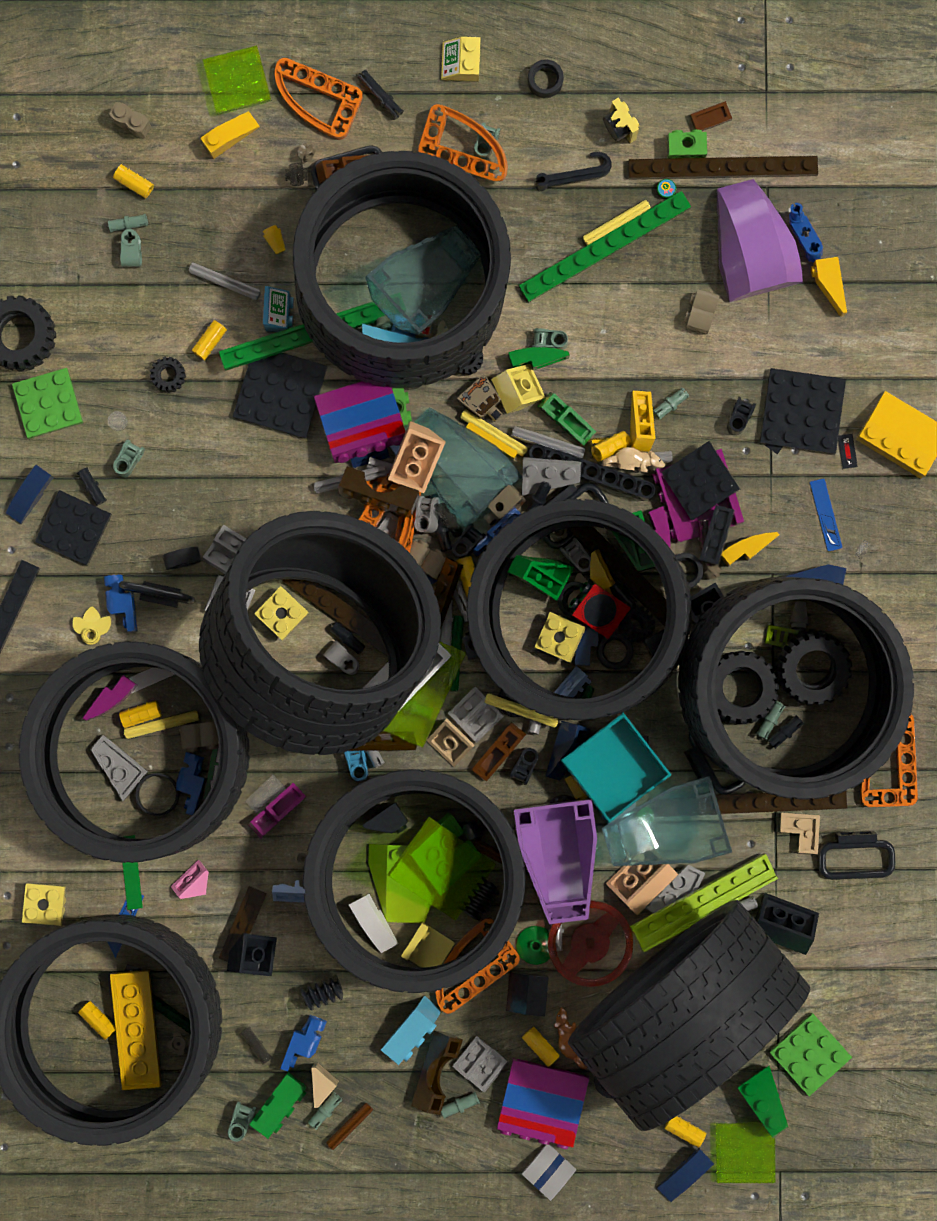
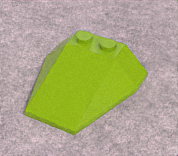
M369 844L368 864L387 922L425 923L436 893L407 854V851L412 847L410 845Z

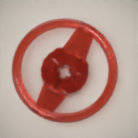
M591 900L590 908L600 909L606 913L593 923L582 924L574 930L571 936L572 948L563 964L559 960L556 951V936L562 923L552 924L548 936L549 955L557 971L570 982L586 987L605 985L619 977L631 960L634 946L633 934L625 917L611 905ZM618 923H620L625 934L626 948L623 959L618 967L601 978L586 979L576 976L575 974L588 962L595 963L607 954L610 945L609 937ZM587 938L595 939L593 947H586L587 943L585 940Z

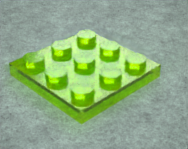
M257 45L202 59L217 115L272 101Z
M716 1123L717 1183H776L775 1138L772 1139L762 1123Z

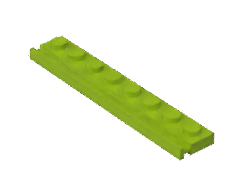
M763 853L633 924L630 928L641 950L646 952L690 928L697 921L720 906L733 900L739 901L777 880L778 877L775 875L767 855Z

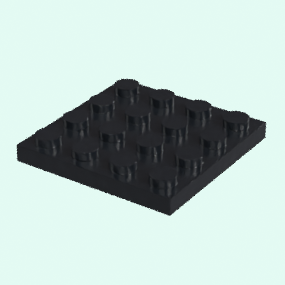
M279 353L249 363L233 418L306 439L317 405L314 396L320 395L328 366L286 353Z
M770 368L760 444L835 455L846 379Z

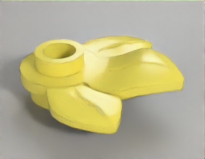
M90 607L85 612L83 618H73L74 630L81 634L82 640L88 645L98 643L101 635L106 634L111 626V617L101 618L94 607ZM90 632H94L95 634L93 639H89L88 634Z

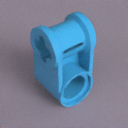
M346 751L345 757L351 777L358 782L365 781L368 777L365 752ZM356 768H363L365 771L364 776L356 778L354 775Z

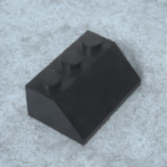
M764 893L755 921L775 944L806 955L815 939L819 913Z

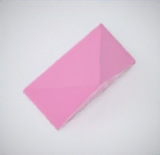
M198 860L171 888L180 899L206 895L209 872L202 862Z

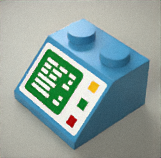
M265 286L263 326L266 332H280L293 327V316H290V308H294V297H291L289 291Z

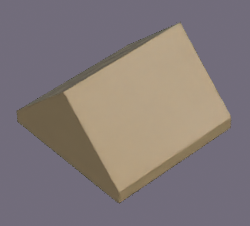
M448 719L426 740L453 767L475 746Z
M314 1063L312 1066L314 1108H318L339 1082L319 1063Z

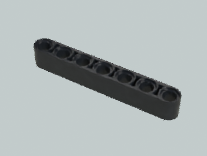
M540 444L533 445L530 448L529 458H534L532 455L534 450H540L543 456L539 459H550L552 456H558L563 461L581 462V479L644 501L650 500L655 493V486L649 481ZM594 468L597 471V475L589 477L586 472L587 469ZM607 474L613 475L615 482L607 483L605 476ZM626 480L631 481L633 488L625 489L623 482ZM642 487H649L651 494L648 496L641 493Z

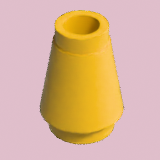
M277 225L263 230V237L276 255L286 250L281 230Z

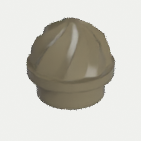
M705 563L706 565L703 568L704 577L708 579L719 577L723 571L720 566Z

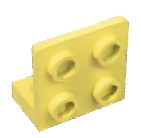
M422 922L401 957L406 960L409 959L420 967L441 965L454 946V942Z

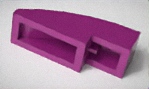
M662 506L648 512L647 515L653 529L670 547V529L665 510Z
M123 675L113 690L109 687L103 689L83 719L90 721L113 710L131 695L138 684Z
M292 783L265 807L248 826L262 839L306 796Z

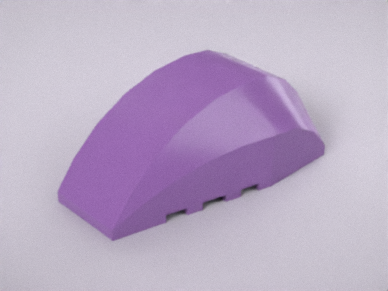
M751 179L718 188L719 269L729 302L802 283V269L795 239L756 181Z
M571 800L514 809L517 837L522 857L548 923L556 924L587 920L589 917L597 843L592 800Z

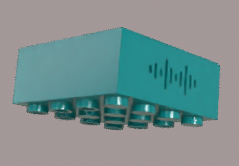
M624 713L560 761L588 799L592 800V804L607 823L613 821L645 794L671 776V773Z

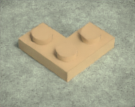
M780 813L779 832L799 833L797 853L818 854L820 815Z

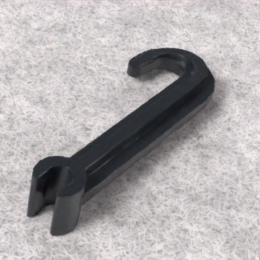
M603 152L590 153V158H602L604 160L603 165L550 175L540 173L536 176V183H543H538L537 190L544 191L547 187L605 177L612 168V161Z

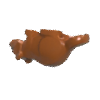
M561 1007L554 1027L558 1029L559 1049L565 1057L574 1060L581 1069H586V1065L568 1045L571 1034L577 1028L576 1023L569 1024L567 1012Z

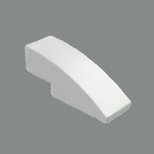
M370 894L349 904L361 927L381 953L398 944L383 913L377 909Z

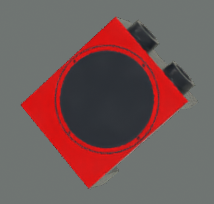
M589 579L588 582L582 585L579 595L571 600L568 611L574 617L609 639L631 607L625 601L616 598L598 586L592 579Z

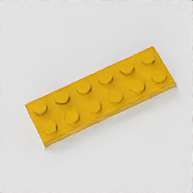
M150 970L111 973L110 980L122 1090L161 1087L162 1081Z

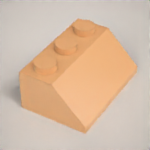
M410 421L389 471L388 480L424 493L446 441L429 428Z
M646 843L606 884L638 915L678 874Z

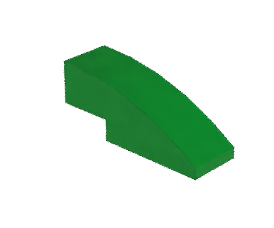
M547 347L524 348L508 352L512 368L531 364L533 371L567 360L570 357L568 351Z
M549 392L537 406L583 446L596 433L570 406H567L555 393Z

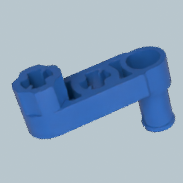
M795 203L794 207L792 204L789 214L791 228L806 253V259L815 262V260L821 259L823 255V245L807 216L804 215L802 205ZM803 231H806V233L809 232V236H808V237H805V235L802 236V232H803Z

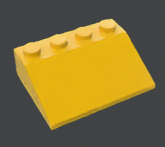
M884 391L855 440L921 479L926 476L937 457V422Z

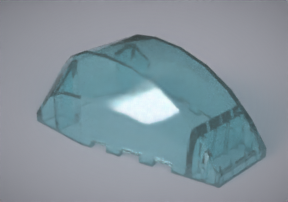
M455 225L437 233L431 238L422 240L420 243L393 253L366 275L365 279L371 299L398 329L419 335L435 323L444 313L482 255V252L459 226Z
M429 407L414 422L429 428L446 441L429 482L441 503L465 528L470 523L473 524L489 509L490 502L508 485L513 486L522 478L515 466L496 445L442 413Z
M710 776L672 785L602 827L613 866L690 864L732 853Z

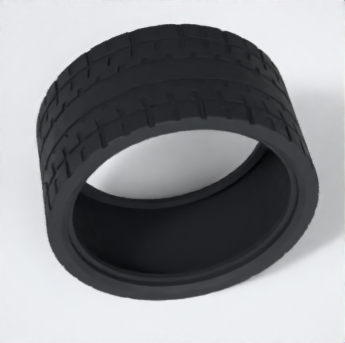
M387 151L380 152L377 155L371 154L348 163L343 169L340 168L330 175L316 189L317 192L313 193L306 203V207L303 209L298 220L299 225L296 227L293 243V270L298 311L304 328L317 349L324 353L325 358L333 365L339 367L346 374L353 375L354 378L381 387L387 385L390 388L420 387L423 384L429 385L439 382L441 379H446L455 374L457 370L460 371L466 367L472 359L474 360L480 354L483 346H486L491 339L500 319L510 274V239L507 234L505 221L501 217V212L495 201L492 200L491 195L483 186L479 185L480 183L473 176L466 173L462 168L455 164H450L449 161L421 152ZM393 203L418 205L446 216L465 232L481 259L485 277V288L475 307L460 323L430 339L397 343L375 339L355 330L332 310L322 295L316 279L319 258L335 231L350 218L362 211Z
M566 499L565 501L549 502L545 506L534 507L514 518L511 524L505 525L486 546L487 550L481 554L477 567L472 574L470 581L472 584L469 587L467 596V620L469 621L470 639H472V645L477 657L481 660L479 662L485 672L490 675L491 680L499 688H502L507 696L517 701L520 705L530 710H536V713L565 720H588L607 717L629 710L644 702L661 688L673 674L672 671L677 668L685 651L688 635L691 630L692 603L690 601L689 586L685 573L670 547L655 530L631 512L623 508L620 509L613 504L585 499V501L581 499ZM581 526L609 529L630 538L640 545L652 559L661 576L667 603L663 637L649 664L625 686L611 693L587 699L572 698L551 692L530 679L511 657L500 625L502 590L509 575L508 570L516 555H522L530 546L551 533Z
M327 511L296 512L288 516L284 515L275 518L259 527L258 530H255L243 542L204 614L199 633V657L201 667L204 670V677L212 694L220 702L225 712L242 728L248 730L250 734L270 745L308 755H331L349 751L351 748H358L374 739L390 724L435 658L439 646L438 643L440 642L441 616L438 601L434 595V589L421 566L418 565L415 558L399 542L365 521ZM299 579L328 586L355 602L377 627L388 655V680L369 688L341 690L313 684L291 673L269 654L258 639L248 616L246 592L270 581Z
M771 577L760 579V581H752L742 585V587L733 589L726 594L727 596H722L713 603L712 607L708 608L700 617L699 623L695 624L689 634L690 637L679 664L678 689L680 693H678L680 707L682 708L681 712L686 725L689 726L688 730L692 738L715 765L733 777L768 794L789 799L793 797L794 799L806 800L810 798L829 797L830 794L836 795L847 791L849 788L852 789L864 782L865 778H870L892 756L891 753L896 750L901 742V738L905 734L909 723L908 718L911 716L914 698V683L912 681L914 675L907 647L903 644L904 640L887 614L881 612L882 609L860 592L851 590L848 586L829 580L799 577ZM805 599L835 613L847 624L858 639L866 658L869 675L866 706L859 724L852 735L828 757L816 763L793 769L762 767L750 761L737 749L721 723L715 698V680L718 664L733 634L751 616L779 602Z
M136 641L114 642L113 645L110 643L100 645L78 654L76 658L69 659L47 678V682L42 684L35 698L32 699L27 710L28 714L25 716L22 724V732L19 739V767L21 768L20 774L23 786L27 790L25 792L35 812L42 821H45L47 828L54 835H57L60 840L69 846H74V849L86 855H92V857L101 860L121 863L144 862L174 855L193 847V845L209 837L211 833L222 825V821L227 819L241 796V789L244 788L250 760V756H248V751H250L249 737L247 736L248 730L237 724L221 707L220 702L216 700L206 682L201 663L172 649L156 644ZM135 667H152L168 670L191 685L209 708L219 738V764L216 778L207 798L200 808L182 825L162 836L152 839H133L117 836L89 821L80 813L67 795L60 777L57 758L61 727L67 713L77 698L101 678L123 669Z
M420 769L388 772L387 775L381 774L358 784L352 788L351 792H346L326 812L324 820L320 821L314 836L311 838L307 849L309 853L305 857L303 869L304 901L308 910L309 920L312 927L316 929L315 933L318 939L325 946L326 951L333 959L336 958L338 960L337 963L345 970L351 972L355 977L364 982L369 981L371 985L388 989L389 991L401 993L407 991V993L433 992L457 985L474 976L478 971L485 968L503 949L514 931L522 909L525 893V868L521 849L513 829L499 808L481 791L467 782L448 774L430 770L422 771ZM400 795H437L453 800L469 809L490 831L499 849L503 864V898L491 929L469 952L455 960L437 966L405 967L392 964L371 954L349 933L340 918L334 900L332 887L333 867L337 851L344 836L356 820L370 808Z
M733 900L697 921L627 977L578 1025L571 1034L568 1045L581 1058V1061L612 1096L624 1113L628 1115V1118L638 1130L648 1131L670 1121L689 1109L751 1060L786 1026L802 1007L810 993V985L797 972L786 956L781 953L780 949L766 935L755 919L750 916V913L740 901Z
M124 914L96 916L50 932V934L43 936L34 942L33 945L29 946L20 954V958L13 962L7 970V974L0 982V1085L8 1100L13 1102L12 1105L15 1109L26 1117L30 1123L37 1128H42V1131L53 1137L56 1136L61 1140L71 1143L78 1142L80 1145L88 1146L121 1144L143 1137L164 1125L180 1111L200 1088L208 1076L219 1050L222 1027H220L222 1023V1008L220 1007V996L215 988L217 985L212 973L209 972V968L203 958L198 956L195 948L190 943H187L182 936L176 932H171L170 928L160 923H155L153 920L143 917L136 918V916ZM95 941H108L132 946L156 959L166 968L180 987L190 1017V1046L184 1067L172 1088L159 1098L147 1104L124 1110H104L89 1107L59 1091L39 1067L30 1044L28 1030L31 999L46 969L56 958L74 945Z

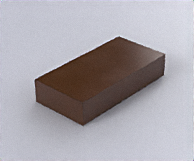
M726 101L690 114L695 130L705 131L732 121Z

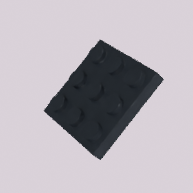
M710 441L661 472L691 521L741 490Z
M59 490L35 542L88 566L112 514Z

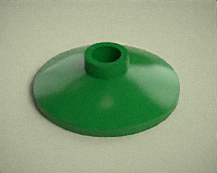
M530 926L524 929L518 936L516 943L517 952L525 962L539 965L547 962L552 957L554 951H551V933L541 926ZM534 942H538L540 944V947L538 949L532 948V944Z

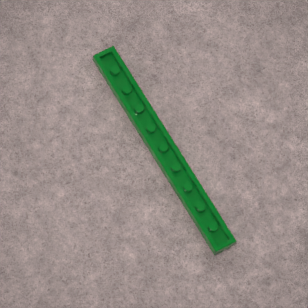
M680 191L519 285V288L529 303L691 209V205L684 193Z
M400 293L336 314L345 323L356 329L362 327V324L374 323L382 316L388 315L393 317L405 313L406 309ZM304 324L221 350L219 355L224 369L227 371L313 343V340L310 339Z

